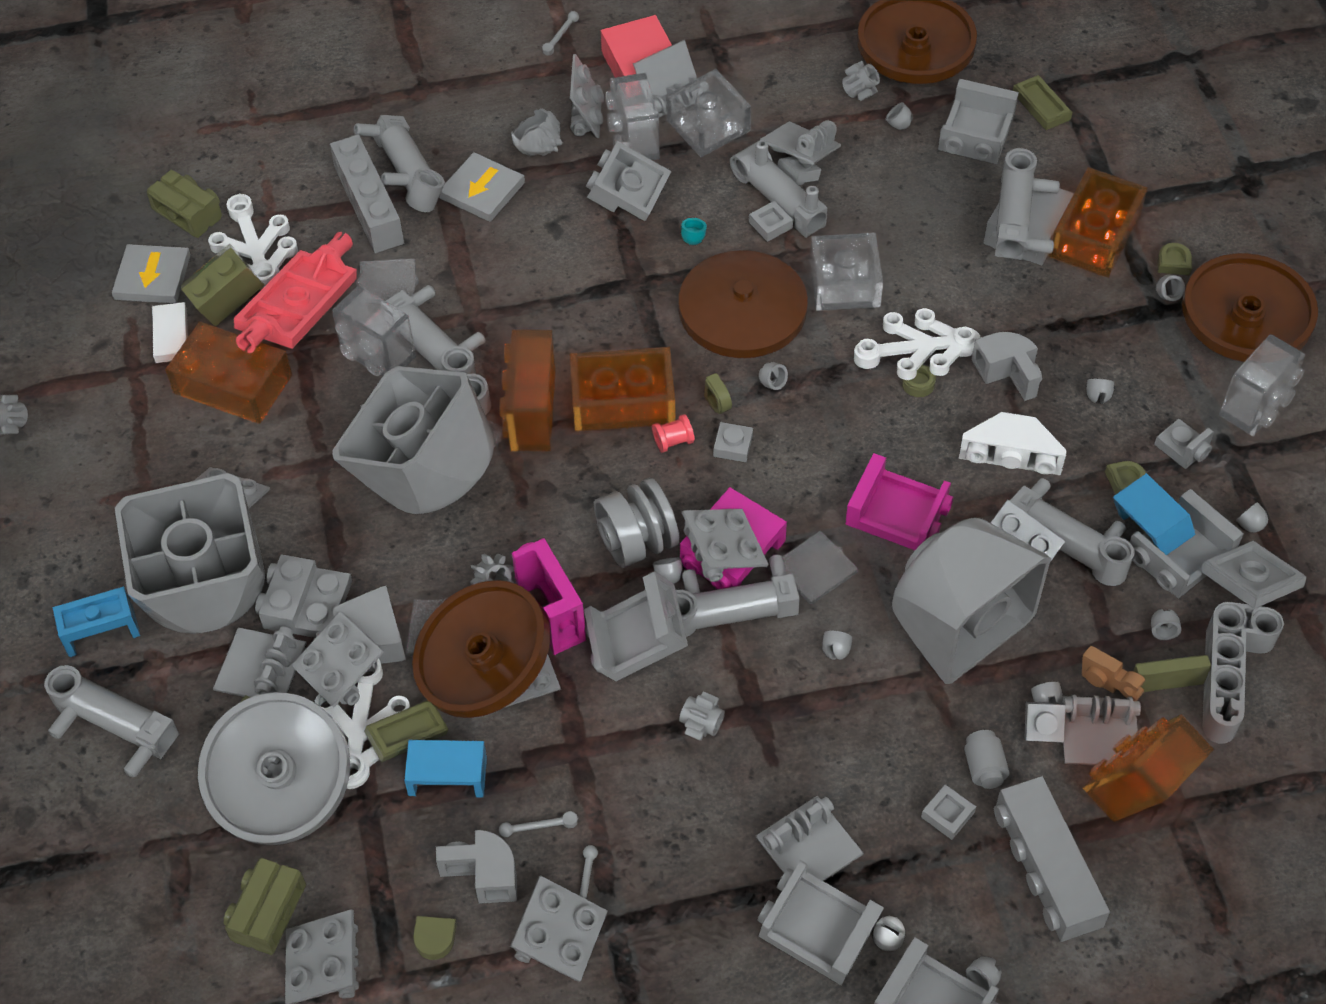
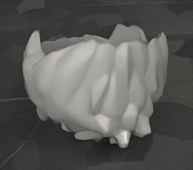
M542 108L534 110L535 116L522 121L511 132L515 147L529 157L535 155L546 156L553 150L558 152L557 146L563 144L560 139V122L551 111H546Z

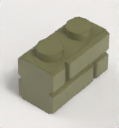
M170 170L161 177L160 182L157 180L147 189L151 208L194 237L199 238L208 230L209 226L212 227L221 219L220 200L216 193L211 189L203 190L187 174L182 176L174 170Z
M264 858L258 859L254 869L249 868L243 876L241 882V890L243 892L237 904L231 903L225 913L224 925L230 940L269 955L274 954L306 887L302 873L297 869L279 865Z

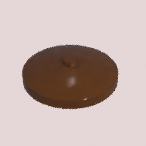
M879 0L863 14L858 27L857 42L863 59L867 64L873 65L878 73L900 82L927 84L951 78L970 63L975 53L977 31L969 14L951 0Z
M738 250L709 257L696 265L688 273L679 292V316L688 335L700 346L722 356L755 358L776 352L788 345L799 334L806 320L808 298L803 281L785 262L761 252Z
M1228 254L1216 257L1202 264L1190 277L1182 301L1185 321L1191 332L1200 342L1224 357L1248 363L1275 362L1297 353L1309 341L1318 319V304L1315 294L1304 278L1282 262L1257 254Z
M499 580L476 583L450 596L428 618L419 633L414 647L413 675L422 695L440 711L461 718L485 716L514 702L534 682L548 654L550 625L543 607L523 587L515 583Z

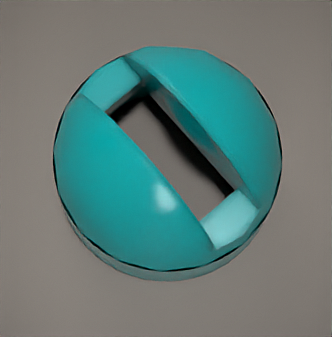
M698 218L685 219L681 225L682 239L689 245L701 243L706 236V223Z

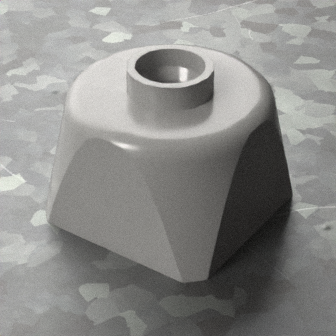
M397 366L384 374L332 451L333 459L387 502L407 513L424 514L440 510L454 503L475 486L491 461L495 440L491 426L465 372Z
M225 473L125 496L116 505L115 515L127 592L130 598L155 622L176 632L204 633L230 625L241 618L254 605L264 585L265 570L240 478L230 473Z
M982 518L962 520L942 533L940 532L927 538L912 553L905 566V572L893 594V612L909 637L943 682L951 684L1032 620L1037 613L1051 557Z

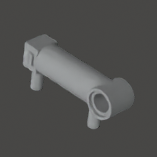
M380 115L377 124L356 123L353 129L355 135L373 137L378 147H383L397 172H384L381 177L382 183L384 185L405 186L408 191L405 199L412 208L421 212H431L434 210L445 181L439 173L431 170L408 132L410 127L404 117Z
M759 140L730 157V166L736 178L745 184L750 182L770 202L775 201L793 219L794 228L805 238L826 226L827 207L818 199V188L816 186H809L805 192L772 161L767 141Z
M1024 148L1010 150L1005 157L996 225L997 241L995 256L1022 260L1023 253L1027 250L1052 253L1054 248L1053 240L1029 238V223L1033 191L1057 194L1060 182L1034 178L1037 158L1033 152Z
M427 285L412 296L401 290L381 303L384 322L395 333L398 332L436 370L476 374L472 351L485 343V337L482 333L477 332L457 345L418 307L435 296V290L432 286Z
M1044 478L1039 479L1031 489L1023 486L1010 500L1063 539L1065 543L1059 550L1091 568L1093 576L1100 583L1116 586L1125 581L1135 552L1132 544L1120 537L1126 530L1122 522L1115 521L1102 535L1041 500L1051 487L1049 481Z
M773 555L769 558L773 576L770 581L700 592L696 572L692 569L685 570L682 573L685 590H676L680 612L686 613L681 616L686 637L692 635L696 629L776 615L777 618L798 615L800 599L793 574H786L782 556Z
M69 665L59 666L48 673L45 679L44 687L55 708L61 713L48 729L49 734L56 739H60L78 716L138 746V750L124 767V772L131 777H136L152 755L162 759L179 735L172 719L156 711H151L82 677L75 667Z

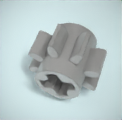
M860 61L844 70L847 76L843 78L842 84L850 97L855 98L858 96L859 100L862 101L878 92L875 86L880 83V77L873 65L867 64L864 66L863 61Z
M0 395V434H18V427H23L27 422V408L23 403L18 402V395Z
M482 554V561L478 565H471V568L475 570V578L470 583L473 585L496 580L514 583L511 581V572L514 571V566L503 565L506 558L503 555L497 554L494 560H492L489 555ZM491 571L497 573L494 580L489 578Z
M704 691L701 696H697V699L692 696L688 697L679 717V721L687 727L686 735L700 741L707 734L716 735L725 711L717 705L718 697Z

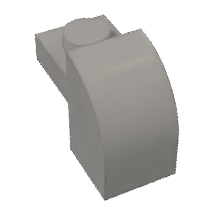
M998 332L975 339L971 360L985 384L1010 377L1024 401L1037 397L1042 374L1039 366L1035 363L1038 348L1031 340L1012 332Z
M475 830V844L468 845L465 842H451L446 846L436 847V863L440 877L475 875V889L479 904L518 901L517 873L514 857L508 844L498 835L488 831Z

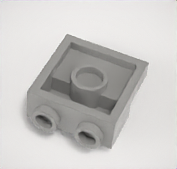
M617 141L613 150L609 151L606 149L597 165L602 168L601 172L598 173L594 170L586 187L591 191L587 198L612 212H615L619 206L646 221L671 171Z
M281 554L278 563H271L268 568L267 583L269 587L266 593H259L255 611L259 614L264 629L279 631L280 627H287L294 632L293 634L316 638V633L323 631L334 619L332 609L346 601L352 584L351 574L317 568L315 560Z

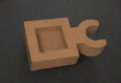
M1090 646L1083 654L1081 676L1086 678L1093 686L1102 687L1112 693L1117 689L1126 698L1132 697L1133 701H1137L1144 692L1141 686L1145 682V678L1136 672H1127L1122 669L1123 662L1093 646Z

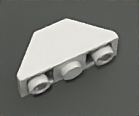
M1000 412L963 433L959 459L969 460L974 463L1000 465L1009 469L1019 468L1037 471L1041 474L1061 475L1066 457V449L1036 417Z

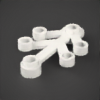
M237 194L230 197L226 205L229 216L239 223L246 243L229 238L225 233L215 232L208 239L212 252L219 253L228 244H231L239 255L252 259L253 265L248 264V266L264 284L260 289L262 290L280 271L279 267L284 260L297 254V243L293 237L281 238L277 243L278 249L269 260H266L264 255L275 239L289 232L288 219L284 215L273 216L269 221L270 225L258 240L251 221L254 212L252 201L247 195Z
M923 308L916 312L915 326L921 330H930L941 337H931L904 324L903 317L899 313L890 312L883 318V330L889 334H897L909 341L877 344L872 339H863L855 346L854 362L860 368L871 369L879 364L880 357L914 353L910 358H902L897 363L898 377L904 380H911L916 377L917 370L935 350L947 349L943 354H935L930 358V372L937 376H943L949 372L950 365L959 356L968 357L973 354L975 339L981 337L972 328H952L935 320V313L930 309Z
M379 659L368 670L374 673L370 676H362L357 682L360 698L354 705L352 719L338 704L334 708L332 706L327 708L321 707V704L326 700L320 694L315 699V703L332 716L348 739L350 769H357L358 772L349 776L347 789H354L363 785L369 778L370 766L380 760L373 747L362 753L364 741L368 739L364 732L366 726L398 713L393 710L398 705L405 706V709L410 708V703L406 697L395 696L389 700L385 708L368 719L373 686L383 676Z

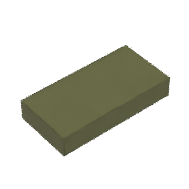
M1039 75L1013 86V91L1019 92L1018 100L1045 130L1071 120L1073 112Z
M1198 655L1137 663L1133 672L1145 678L1141 688L1144 689V692L1202 685L1205 683L1211 669V663L1208 655Z
M427 700L367 725L364 732L382 763L407 752L409 740H435L445 736L449 729L437 708Z

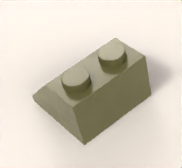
M228 244L181 284V290L196 309L216 327L259 291L264 284L234 247Z

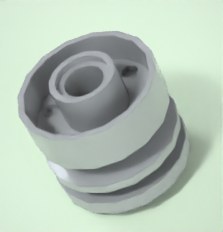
M650 477L642 480L640 487L632 484L627 488L628 502L618 491L602 496L594 501V512L601 538L613 559L622 568L645 559V544L655 554L663 551V545L670 549L679 544V532L672 507L659 484Z

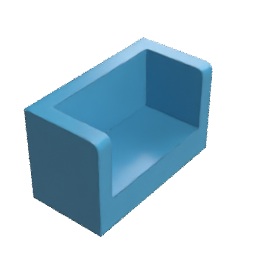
M1147 473L1113 496L1118 515L1123 520L1131 517L1152 538L1154 545L1165 555H1168L1196 535L1190 514Z
M124 586L52 607L58 636L69 657L77 655L74 645L75 640L125 625L128 626L133 638L140 636L135 611Z
M409 740L404 779L408 796L417 795L418 784L474 785L476 797L484 798L487 764L484 741Z

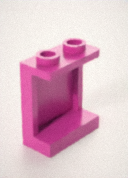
M873 453L847 505L845 525L916 550L927 538L940 532L942 523L938 522L940 516L948 515L954 499L953 496L949 495L951 482L944 480L941 488L937 489L885 470L886 457Z
M731 487L710 509H743L764 555L771 547L778 550L786 541L787 521ZM686 536L680 543L682 565L686 570L692 569L696 574L704 577L701 566L702 561L696 560L695 552L691 549L692 544L688 536ZM754 567L724 569L722 572L723 577L719 581L711 582V584L717 590L741 586L744 578Z
M545 538L534 543L530 542L522 545L512 553L516 584L528 592L539 588L549 603L543 609L550 625L549 647L552 653L556 655L586 641L583 603Z

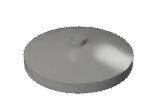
M281 692L256 695L229 709L210 730L203 744L198 764L199 789L204 804L211 816L231 834L243 840L261 845L291 843L319 829L333 815L341 803L350 776L349 748L337 722L313 701L299 695Z

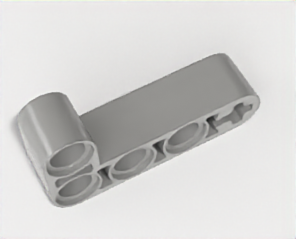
M1223 602L1213 612L1206 630L1205 655L1209 657L1211 669L1204 683L1202 723L1204 734L1212 742L1218 744L1230 742L1235 737L1242 723L1245 711L1246 652L1267 653L1271 651L1284 626L1282 616L1272 608L1260 606L1254 609L1248 604ZM1220 654L1227 655L1230 658L1223 657ZM1219 685L1225 686L1229 690H1224ZM1220 711H1225L1224 715L1219 714Z

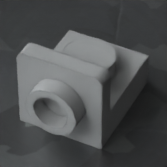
M1177 419L1156 437L1154 445L1186 469L1196 460L1201 462L1209 455L1212 450L1210 443L1214 431L1207 428L1199 434L1182 420Z

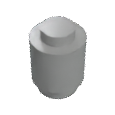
M979 730L971 733L966 738L967 744L964 750L973 783L985 789L999 787L1009 776V769L1001 740L991 730Z

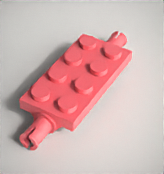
M337 232L328 244L322 245L312 254L300 250L234 317V329L243 331L236 337V343L242 351L247 349V353H252L263 339L291 349L297 345L357 279V269L346 266L341 260V257L353 245L351 237L346 233L342 236V232Z

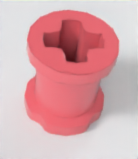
M685 414L680 415L679 420L663 425L659 423L652 425L654 439L661 453L667 452L669 447L684 442L687 444L694 443V432Z

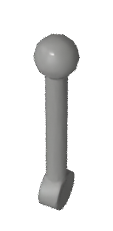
M576 11L569 12L568 20L550 43H545L542 46L543 54L552 55L554 53L555 44L569 26L578 21L579 15Z
M568 811L560 818L515 825L504 822L499 826V834L503 837H509L514 832L564 825L566 828H574L577 825L578 817L576 813Z
M588 845L583 850V855L586 859L579 896L585 899L587 898L593 860L598 855V850L593 845Z

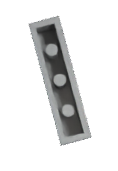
M360 135L330 143L335 170L374 253L404 244L400 218Z
M1043 776L1000 790L997 804L994 806L996 820L1001 828L1006 827L1010 835V847L1013 856L1018 862L1022 861L1027 871L1026 880L1028 887L1034 896H1039L1044 906L1043 916L1048 928L1051 931H1056L1060 942L1104 928L1110 910Z

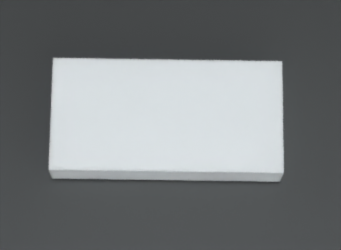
M185 302L152 306L153 357L155 362L162 363L189 359L187 308Z

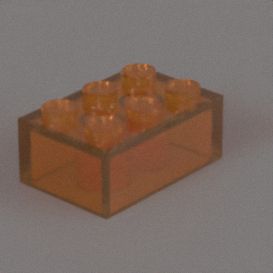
M1088 167L1054 230L1052 239L1054 248L1053 252L1049 253V257L1109 278L1141 215L1148 187Z
M199 321L165 369L173 393L260 424L292 377L286 351L260 343L252 353H247V349L242 351L236 343L238 334Z
M512 330L511 343H505L504 360L505 363L509 364L507 365V370L502 372V388L506 390L505 397L500 398L503 437L509 438L510 451H551L556 379L552 330Z
M670 347L570 354L575 431L652 426L655 423L663 425L675 421V393Z
M1182 714L1168 721L1162 717L1150 728L1144 726L1132 737L1128 734L1117 742L1112 748L1116 754L1109 761L1106 758L1101 760L1089 771L1088 774L1092 778L1083 789L1107 816L1115 822L1166 801L1214 749Z

